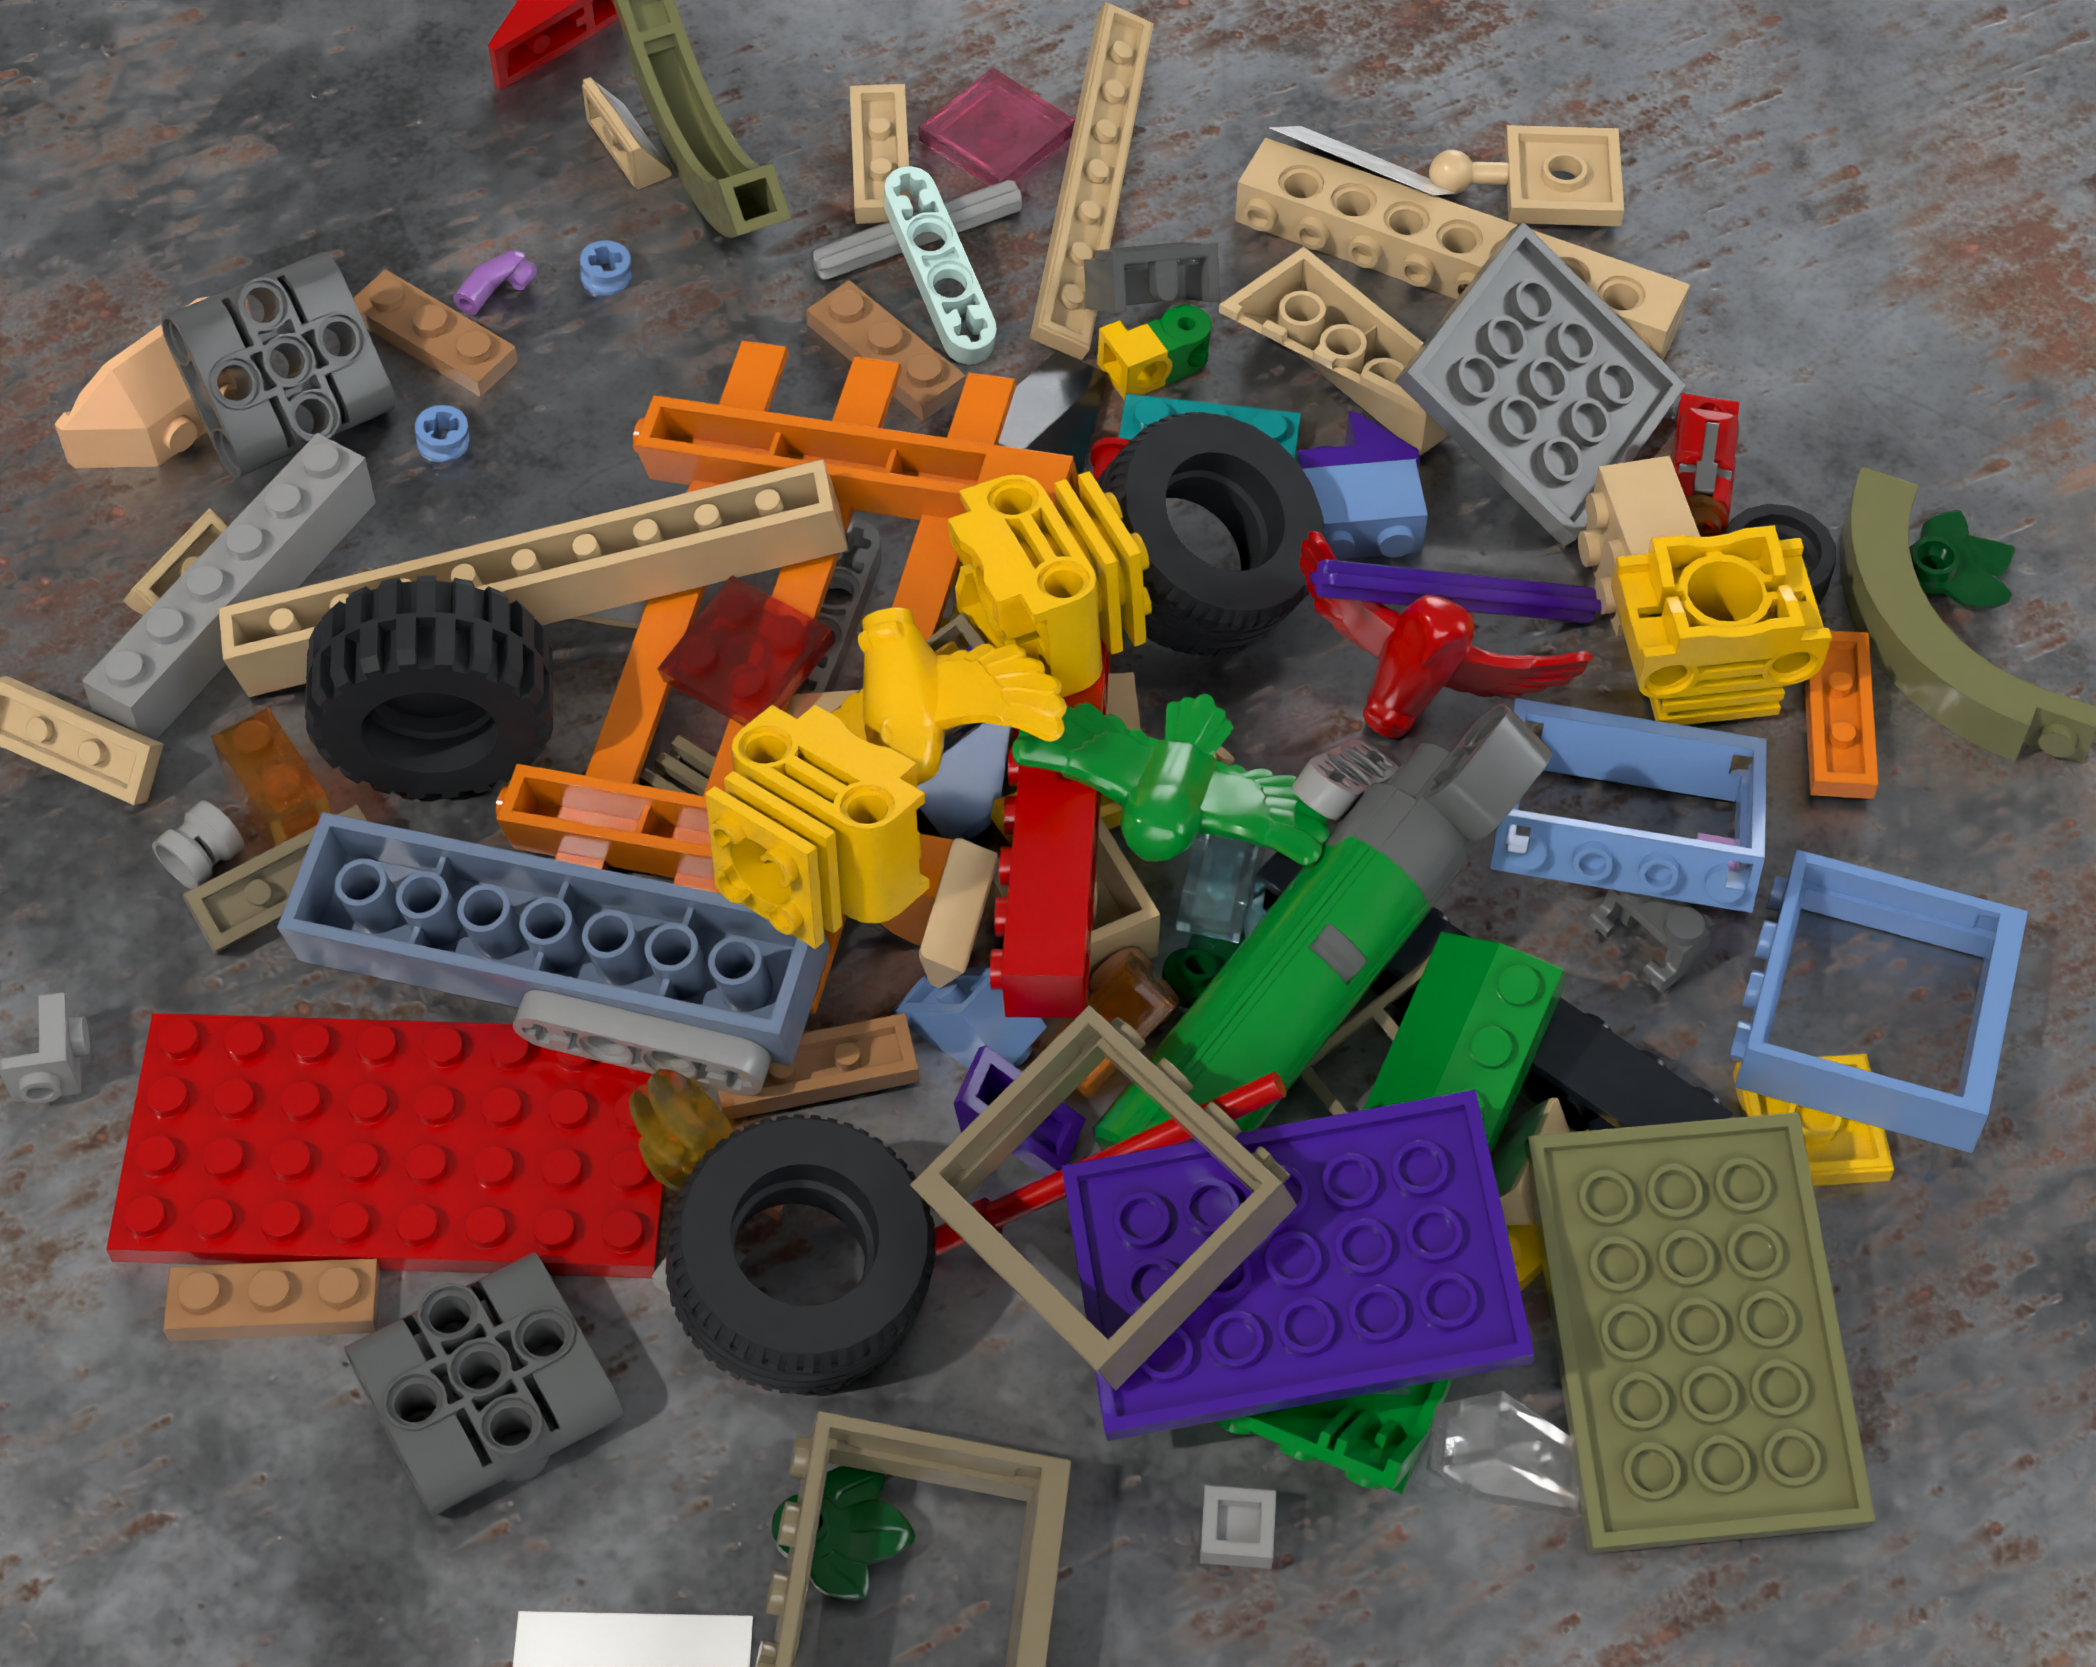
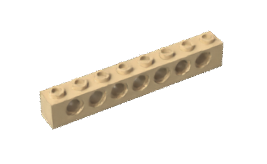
M1266 137L1238 181L1235 222L1456 300L1509 231L1517 226V224ZM1532 230L1663 361L1682 324L1690 284Z

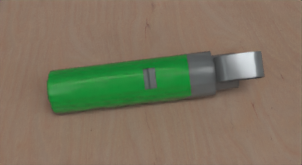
M1506 704L1497 705L1482 715L1451 752L1435 744L1422 743L1418 745L1387 784L1373 783L1366 788L1332 830L1322 845V854L1312 866H1303L1148 1060L1156 1065L1164 1057L1172 1063L1193 1085V1088L1186 1095L1198 1106L1273 1071L1280 1076L1287 1092L1468 864L1467 852L1464 848L1468 841L1472 843L1480 841L1503 822L1549 763L1552 756L1551 749ZM1130 1081L1092 1128L1094 1139L1102 1151L1171 1119V1117ZM1280 1100L1236 1119L1234 1122L1241 1129V1132L1257 1130Z

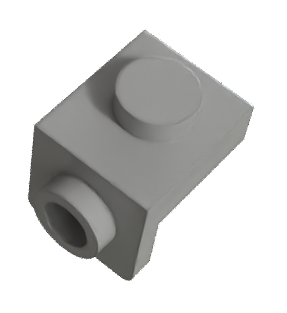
M65 992L39 995V1053L0 1059V1075L12 1100L15 1102L27 1101L40 1104L54 1101L59 1096L80 1094V1056L90 1054V1034L87 1020L84 1015L75 1017Z

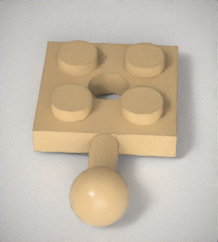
M1507 125L1505 134V162H1472L1461 151L1446 150L1439 153L1430 165L1429 176L1431 182L1441 188L1456 192L1447 195L1459 194L1465 191L1470 184L1507 185L1508 222L1591 226L1622 225L1624 198L1618 128ZM1557 171L1569 172L1574 179H1558L1551 173Z

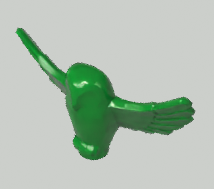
M1201 694L1196 699L1183 697L1180 702L1172 701L1168 703L1165 739L1162 740L1146 737L1145 733L1140 729H1127L1119 717L1111 714L1103 715L1096 707L1086 702L1078 703L1074 708L1067 706L1066 713L1062 717L1064 732L1058 740L1052 742L1044 741L1019 729V737L1013 743L1012 755L1016 764L1060 773L1064 778L1084 784L1121 805L1123 810L1120 826L1127 846L1144 861L1160 862L1170 860L1187 850L1192 845L1197 834H1206L1237 839L1261 848L1268 847L1292 859L1301 866L1309 867L1322 854V845L1330 835L1329 828L1325 824L1329 818L1309 807L1293 792L1291 787L1297 779L1296 776H1274L1271 771L1264 768L1247 772L1244 767L1238 764L1228 766L1214 758L1215 752L1230 735L1233 724L1225 718V711L1215 706L1214 699L1209 694Z

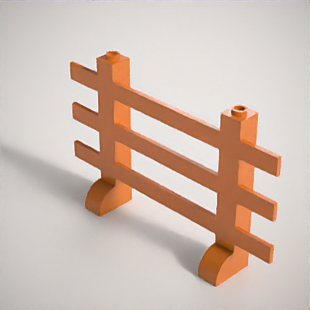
M741 341L719 405L653 395L645 418H640L637 421L633 433L634 451L639 455L649 479L689 485L687 493L824 459L839 500L845 536L854 510L920 520L892 608L911 610L915 625L919 628L925 641L939 630L960 564L959 556L950 543L947 520L967 512L960 500L959 490L1001 476L1014 474L1025 475L1035 479L1044 488L1055 508L1054 483L1067 479L1080 500L1078 474L1073 456L998 445L1017 386L1013 378L968 372L948 436L945 438L882 428L902 371L899 362L854 356L832 421L769 412L789 352L785 346ZM840 553L781 567L703 796L637 785L707 585L648 599L586 774L579 775L516 764L509 786H504L501 789L496 802V820L512 847L517 850L556 856L555 860L607 870V867L611 866L675 878L673 884L720 893L716 889L714 881L705 793L714 786L725 792L724 778L734 771L731 749L733 738L743 727L771 705L787 712ZM920 834L922 858L919 860V869L922 875L929 878L930 888L899 915L889 921L881 922L886 929L895 935L918 946H921L953 842L952 839ZM843 913L842 927L834 934L824 928L830 950L810 1010L812 1014L817 1012L847 915Z

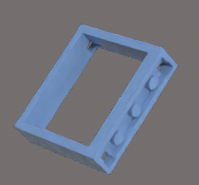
M1515 699L1513 712L1524 723L1525 721L1543 723L1542 734L1538 737L1552 752L1550 761L1544 771L1736 802L1735 843L1733 846L1519 810V800L1508 816L1495 829L1490 869L1749 913L1753 912L1765 859L1767 739L1531 700ZM1733 754L1752 757V764H1748L1747 770L1731 767ZM1517 825L1530 827L1529 837L1516 835ZM1729 861H1734V871L1729 870Z
M1796 850L1788 878L1775 875L1768 899L1767 909L1778 911L1776 922L1768 920L1763 922L1754 957L1766 960L1764 971L1751 970L1742 1002L1743 1008L1754 1010L1751 1023L1742 1020L1738 1021L1729 1058L1741 1061L1735 1088L1973 1153L1989 1115L2028 911ZM1801 909L1984 958L1956 1095L1768 1044Z

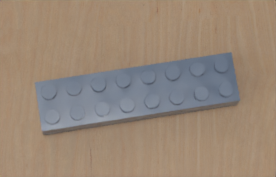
M322 812L277 926L299 961L517 1008L520 1007L526 992L531 990L549 991L753 1041L766 1049L772 1057L771 1062L793 1066L830 950L825 931V942L817 949H814L793 935H785L779 932L764 917L742 904L730 902L720 893Z

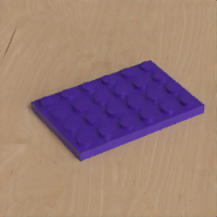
M1476 1089L1241 1132L1235 1140L1252 1154L1259 1146L1263 1147L1290 1174V1178L1283 1185L1297 1204V1207L1116 1391L1096 1371L1095 1376L1104 1431L1107 1440L1111 1441L1534 1364L1535 1354ZM1197 1141L1061 1166L1086 1319L1109 1340L1252 1194Z

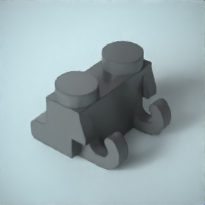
M1607 889L1604 902L1590 914L1586 925L1594 933L1600 932L1608 938L1617 929V926L1613 923L1617 918L1627 928L1638 921L1668 948L1664 958L1666 965L1662 967L1653 959L1643 969V972L1652 979L1651 984L1659 992L1665 991L1694 968L1698 955L1709 948L1710 940L1718 927L1707 915L1702 917L1695 909L1682 907L1675 900Z

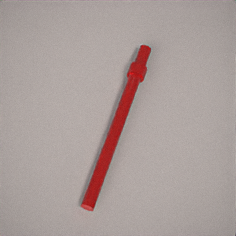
M1273 1071L1199 1106L1204 1109L1212 1101L1234 1121L1285 1098L1286 1089L1280 1076ZM1171 1118L1076 1163L1182 1144L1193 1140V1138ZM1062 1169L996 1200L990 1201L988 1198L983 1197L970 1203V1205L1002 1234L1003 1226L1066 1198ZM943 1223L933 1230L936 1232V1257L966 1244L947 1223Z

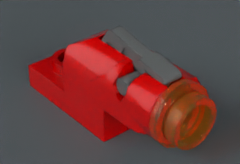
M1681 393L1671 461L1700 537L1719 536L1728 527L1739 436L1738 414L1740 402Z

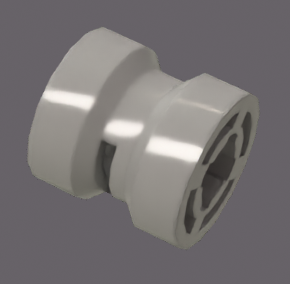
M201 800L185 813L183 825L177 830H166L153 842L152 848L161 864L175 879L184 886L194 889L211 878L213 866L220 860H231L244 848L245 843L236 826L221 810L213 804Z

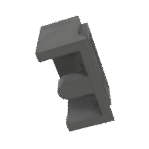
M1174 242L1095 250L1094 259H1084L1087 309L1117 313L1126 312L1127 305L1184 299L1210 303L1221 302L1218 243Z

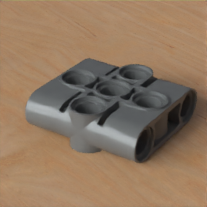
M326 252L316 253L251 279L243 284L164 315L161 319L162 331L168 348L218 457L233 477H241L300 451L317 433L329 439L332 436L388 413L395 408V395L390 380L337 263ZM248 294L253 295L262 303L264 308V319L262 322L255 321L247 313L245 300ZM325 328L333 331L339 339L340 352L338 356L328 352L323 344L322 337ZM273 350L281 352L288 360L289 373L286 378L276 374L271 366L270 358ZM220 372H226L236 382L237 395L234 401L224 397L218 388L217 381ZM299 405L306 407L313 416L314 425L311 433H306L297 424L295 415Z
M532 1252L466 1286L446 1283L434 1287L425 1294L419 1303L418 1310L344 1347L361 1387L431 1517L503 1480L522 1482L535 1477L544 1469L549 1456L624 1417L622 1406L611 1382L536 1252ZM485 1300V1303L497 1324L496 1327L493 1326L492 1322L490 1321L487 1313L485 1312L480 1302ZM455 1320L468 1322L458 1332L451 1334L439 1332L449 1322ZM419 1334L431 1360L426 1361L413 1336ZM546 1343L562 1345L557 1352L544 1357L532 1354L540 1345ZM484 1375L499 1377L490 1387L484 1389H472L469 1387L471 1382L478 1377ZM539 1402L555 1429L550 1432L537 1405ZM422 1407L434 1409L432 1415L423 1421H405L407 1415L415 1409ZM517 1430L530 1433L528 1438L521 1444L514 1446L499 1444L500 1440L510 1432ZM474 1437L488 1465L482 1467L469 1438Z

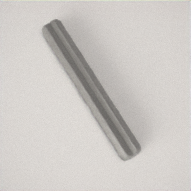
M1006 180L946 201L944 205L958 234L1019 212L1022 209V195L1013 180ZM918 211L913 213V217L919 214ZM886 222L815 247L811 251L814 270L821 280H828L902 254L903 252L890 222ZM924 232L917 235L913 241L917 247H921L941 240L942 237L936 233Z

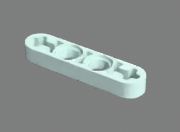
M912 166L900 167L892 171L885 182L883 204L886 215L945 351L958 363L967 365L978 364L986 360L993 352L997 331L995 319L934 180L929 173L921 168ZM909 190L912 196H919L918 215L913 217V207L906 195H900V191ZM932 232L941 236L945 244L936 251H925L917 247L913 239L921 233ZM951 278L961 282L965 287V291L958 297L947 298L938 294L933 286L941 279ZM966 313L965 321L973 335L980 334L979 341L971 342L967 335H960V315Z

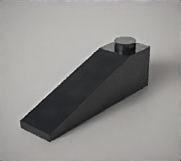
M1059 351L1053 353L1016 386L998 445L1073 456L1077 474L1084 473L1091 435L1095 430L1107 382V372Z

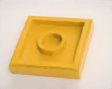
M1867 1054L1819 1057L1871 1072ZM1736 1062L1733 1071L1735 1083L1741 1062ZM1736 1088L1742 1117L1799 1112L1813 1186L1890 1181L1894 1167L1885 1129Z

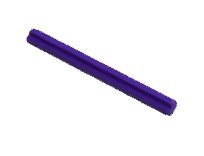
M1329 559L1321 560L1316 571L1310 573V583L1315 584L1316 595L1321 598L1409 606L1422 596L1435 595L1451 600L1469 612L1579 623L1592 622L1595 612L1601 611V600L1597 599L1596 590L1587 586Z

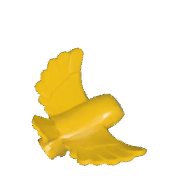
M887 608L872 612L862 619L863 632L858 635V644L864 652L863 688L859 693L849 695L842 703L841 708L830 713L841 719L843 724L857 737L878 746L892 748L916 762L918 785L931 780L938 773L943 755L944 733L946 730L965 724L989 723L1004 727H1014L1044 741L1052 742L1062 737L1064 732L1062 717L1066 713L1067 705L1065 700L1059 695L1062 688L1061 682L1054 676L1045 673V666L1040 660L1026 657V650L1021 645L1009 644L996 648L991 644H982L971 651L959 650L955 642L951 641L934 652L925 641L919 628L915 625L911 610L906 608Z

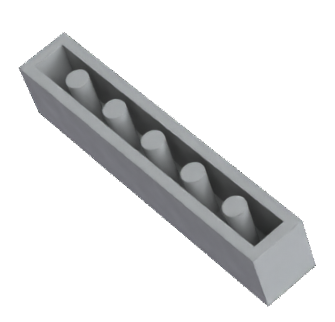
M317 433L84 677L82 683L93 713L157 740L226 665L222 653L218 608L297 589L375 505L376 501L365 457Z

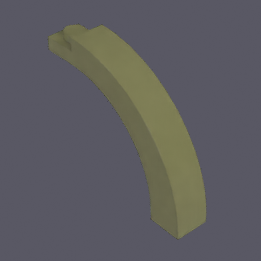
M612 0L629 47L627 57L647 110L668 157L688 194L706 220L722 235L734 238L792 219L773 163L764 166L755 163L739 146L724 122L702 76L675 0Z
M1861 466L1842 528L1839 550L1840 576L1845 601L1854 626L1858 632L1869 633L1870 654L1882 671L1907 698L1927 715L1955 734L1985 750L2016 762L2022 744H2026L2043 750L2051 756L2066 758L2083 764L2096 735V706L2043 689L2003 671L1978 655L1952 632L1929 603L1919 584L1912 564L1908 528L1910 512L1919 485Z

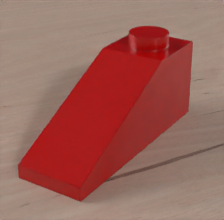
M518 0L488 44L494 85L502 91L617 22L619 18L613 1Z

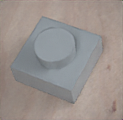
M1205 1485L1200 1563L1272 1569L1276 1490Z

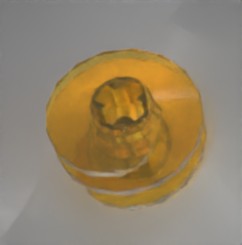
M659 1069L651 1075L647 1085L637 1088L629 1098L630 1114L637 1130L642 1135L639 1139V1147L644 1162L657 1181L676 1192H680V1189L683 1188L685 1179L692 1173L698 1160L702 1161L703 1155L708 1150L714 1149L722 1138L728 1139L729 1134L734 1132L727 1117L720 1111L717 1104L690 1078L675 1070Z

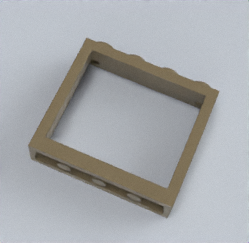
M1089 1005L910 1186L1116 1391L1297 1207V1204L1283 1185L1290 1178V1174L1273 1159L1268 1151L1261 1146L1252 1154L1235 1140L1240 1134L1241 1129L1219 1106L1212 1101L1204 1109L1198 1106L1186 1095L1193 1088V1085L1172 1063L1163 1057L1154 1065L1140 1052L1146 1045L1145 1041L1127 1022L1124 1023L1116 1017L1109 1024ZM1106 1058L1252 1192L1232 1215L1109 1340L965 1200Z
M818 1411L809 1436L796 1435L789 1477L801 1479L797 1503L785 1501L777 1538L778 1545L789 1547L786 1570H773L765 1614L778 1616L774 1641L762 1639L755 1667H795L828 1463L1027 1501L1005 1667H1046L1071 1460Z

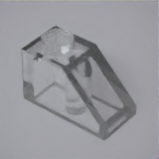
M1502 1390L1435 1406L1427 1471L1470 1499L1567 1517L1582 1515L1570 1436Z

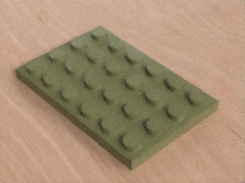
M1799 1112L1528 1136L1524 1143L1525 1155L1529 1161L1531 1193L1588 1554L1870 1527L1876 1521Z

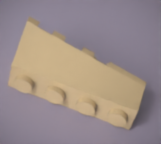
M1302 247L1219 304V313L1274 340L1299 355L1393 434L1417 448L1420 456L1449 436L1395 382L1399 374L1423 345V342L1305 247Z

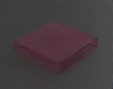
M992 67L919 126V141L988 186L1006 180H1013L1016 183L1072 137L1075 120Z

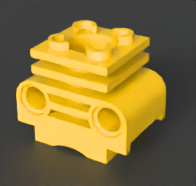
M1090 471L1078 475L1080 500L1067 479L1054 483L1056 508L1044 488L1035 479L1025 475L1012 474L1001 476L959 490L960 500L967 512L947 519L950 543L963 566H960L958 580L955 585L957 609L960 614L965 613L968 615L971 626L986 644H991L996 648L1009 644L1021 645L1026 650V657L1040 660L1045 666V673L1054 676L1061 682L1062 688L1059 695L1063 698L1091 687L1100 678L1102 672L1100 637L1111 655L1123 651L1122 627L1135 647L1147 643L1145 616L1152 613L1146 587H1143V571L1149 568L1147 549L1141 536L1136 532L1130 534L1120 518H1123L1122 512L1112 492L1104 493Z
M1775 525L1744 528L1732 533L1712 537H1692L1687 535L1651 538L1648 554L1617 557L1611 581L1612 593L1639 691L1644 696L1649 697L1655 721L1687 725L1779 715L1781 709L1779 701L1783 700L1785 695L1783 686L1801 683L1820 671L1825 662L1832 636L1829 628H1824L1802 558L1804 547L1801 538L1779 540Z
M771 705L743 727L733 738L731 749L734 771L724 778L725 792L714 786L705 793L715 887L727 900L734 904L746 906L767 919L779 932L785 935H793L812 948L817 949L825 942L823 928L834 934L842 927V913L862 923L876 924L889 921L904 911L930 888L929 878L922 875L919 869V860L922 857L921 838L917 830L916 810L925 803V793L918 789L916 762L892 748L878 746L857 737L843 724L841 719L816 705L812 706L798 719Z

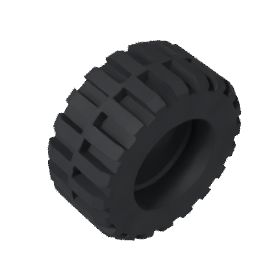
M417 576V581L401 582L399 577L382 581L378 588L370 590L365 586L352 592L346 598V604L341 601L337 602L314 627L309 638L305 696L306 731L309 739L317 748L319 754L333 769L339 767V770L346 778L357 784L362 781L368 782L373 790L390 794L394 790L405 792L407 798L425 799V794H442V799L460 797L462 792L474 790L476 794L491 790L499 780H503L506 783L511 781L516 764L531 766L544 751L546 743L551 738L553 730L552 649L549 646V637L542 625L517 600L510 604L509 599L503 592L490 586L485 590L475 588L470 580L454 577L453 582L436 581V576Z

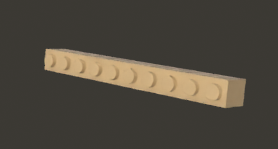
M824 459L220 607L218 610L223 660L248 697L305 684L309 638L314 627L322 620V617L337 602L341 601L346 604V598L352 592L365 586L370 590L378 588L382 581L399 577L401 582L417 581V576H436V581L453 582L455 577L470 580L475 588L482 590L490 586L503 592L509 599L510 604L517 600L534 616V619L541 625H546L848 551L839 500Z

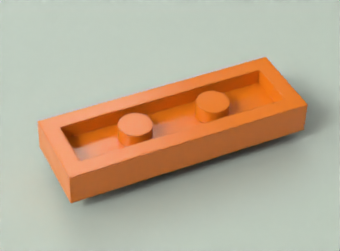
M1830 630L1832 639L1822 668L1813 677L1804 681L1810 795L1874 799L1878 788L1869 633Z

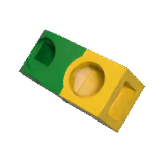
M1192 305L1172 307L1165 312L1162 319H1156L1128 331L1120 320L1099 328L1097 364L1102 371L1107 372V378L1124 401L1126 394L1144 395L1194 374L1205 366L1208 361L1212 322L1206 312Z

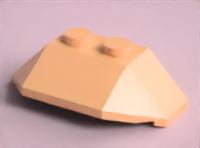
M208 297L197 298L189 305L199 302ZM246 299V300H245L246 311H247V313L249 314V316L252 318V315H251V312H250V308H249V304H248V300ZM161 324L106 362L80 392L71 412H64L55 423L67 462L74 468L159 467L178 452L188 449L196 439L207 432L168 348ZM220 372L217 381L218 388L224 397L234 401L237 395L236 382L226 372Z

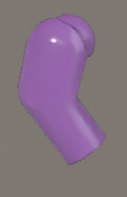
M509 250L478 265L454 294V302L463 312L475 315L505 279L516 290H523L537 274V268L532 262L524 258L525 253Z

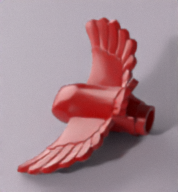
M1310 531L1308 533V540L1301 542L1299 566L1306 578L1307 589L1315 599L1314 609L1319 615L1331 622L1339 634L1353 640L1355 645L1368 651L1378 659L1373 685L1363 709V717L1368 726L1380 735L1391 738L1404 736L1443 687L1463 693L1470 692L1481 697L1498 696L1515 700L1516 698H1521L1523 694L1537 693L1548 687H1557L1569 683L1573 677L1582 674L1587 664L1593 659V655L1588 651L1554 656H1513L1479 649L1471 645L1474 638L1472 614L1457 603L1435 595H1425L1418 598L1402 614L1389 609L1381 603L1321 598L1316 595L1315 584L1310 583V573L1316 571L1321 560L1338 559L1320 532Z

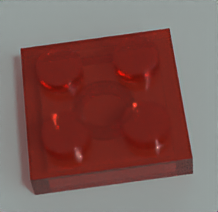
M732 575L657 669L665 683L745 727L771 705L782 710L835 643L831 628Z

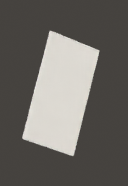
M1269 127L1277 132L1433 196L1456 193L1433 184L1427 177L1305 127Z
M518 1611L513 1667H750L753 1616Z

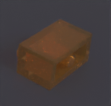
M269 708L211 736L226 782L270 849L315 827L319 822L322 812L332 814L327 794Z

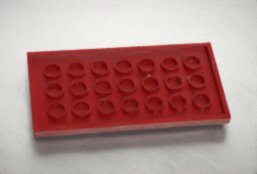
M152 1013L106 1250L112 1262L226 1265L377 1258L380 1270L488 1274L532 1252H536L549 1275L652 1279V1274L658 1268L677 1080L534 1045L519 1036L513 1029V1024Z

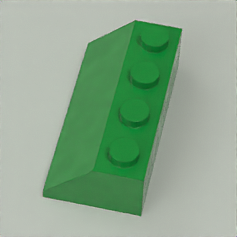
M1441 932L1363 1110L1476 1089L1490 1156H1492L1564 990V969L1502 943Z

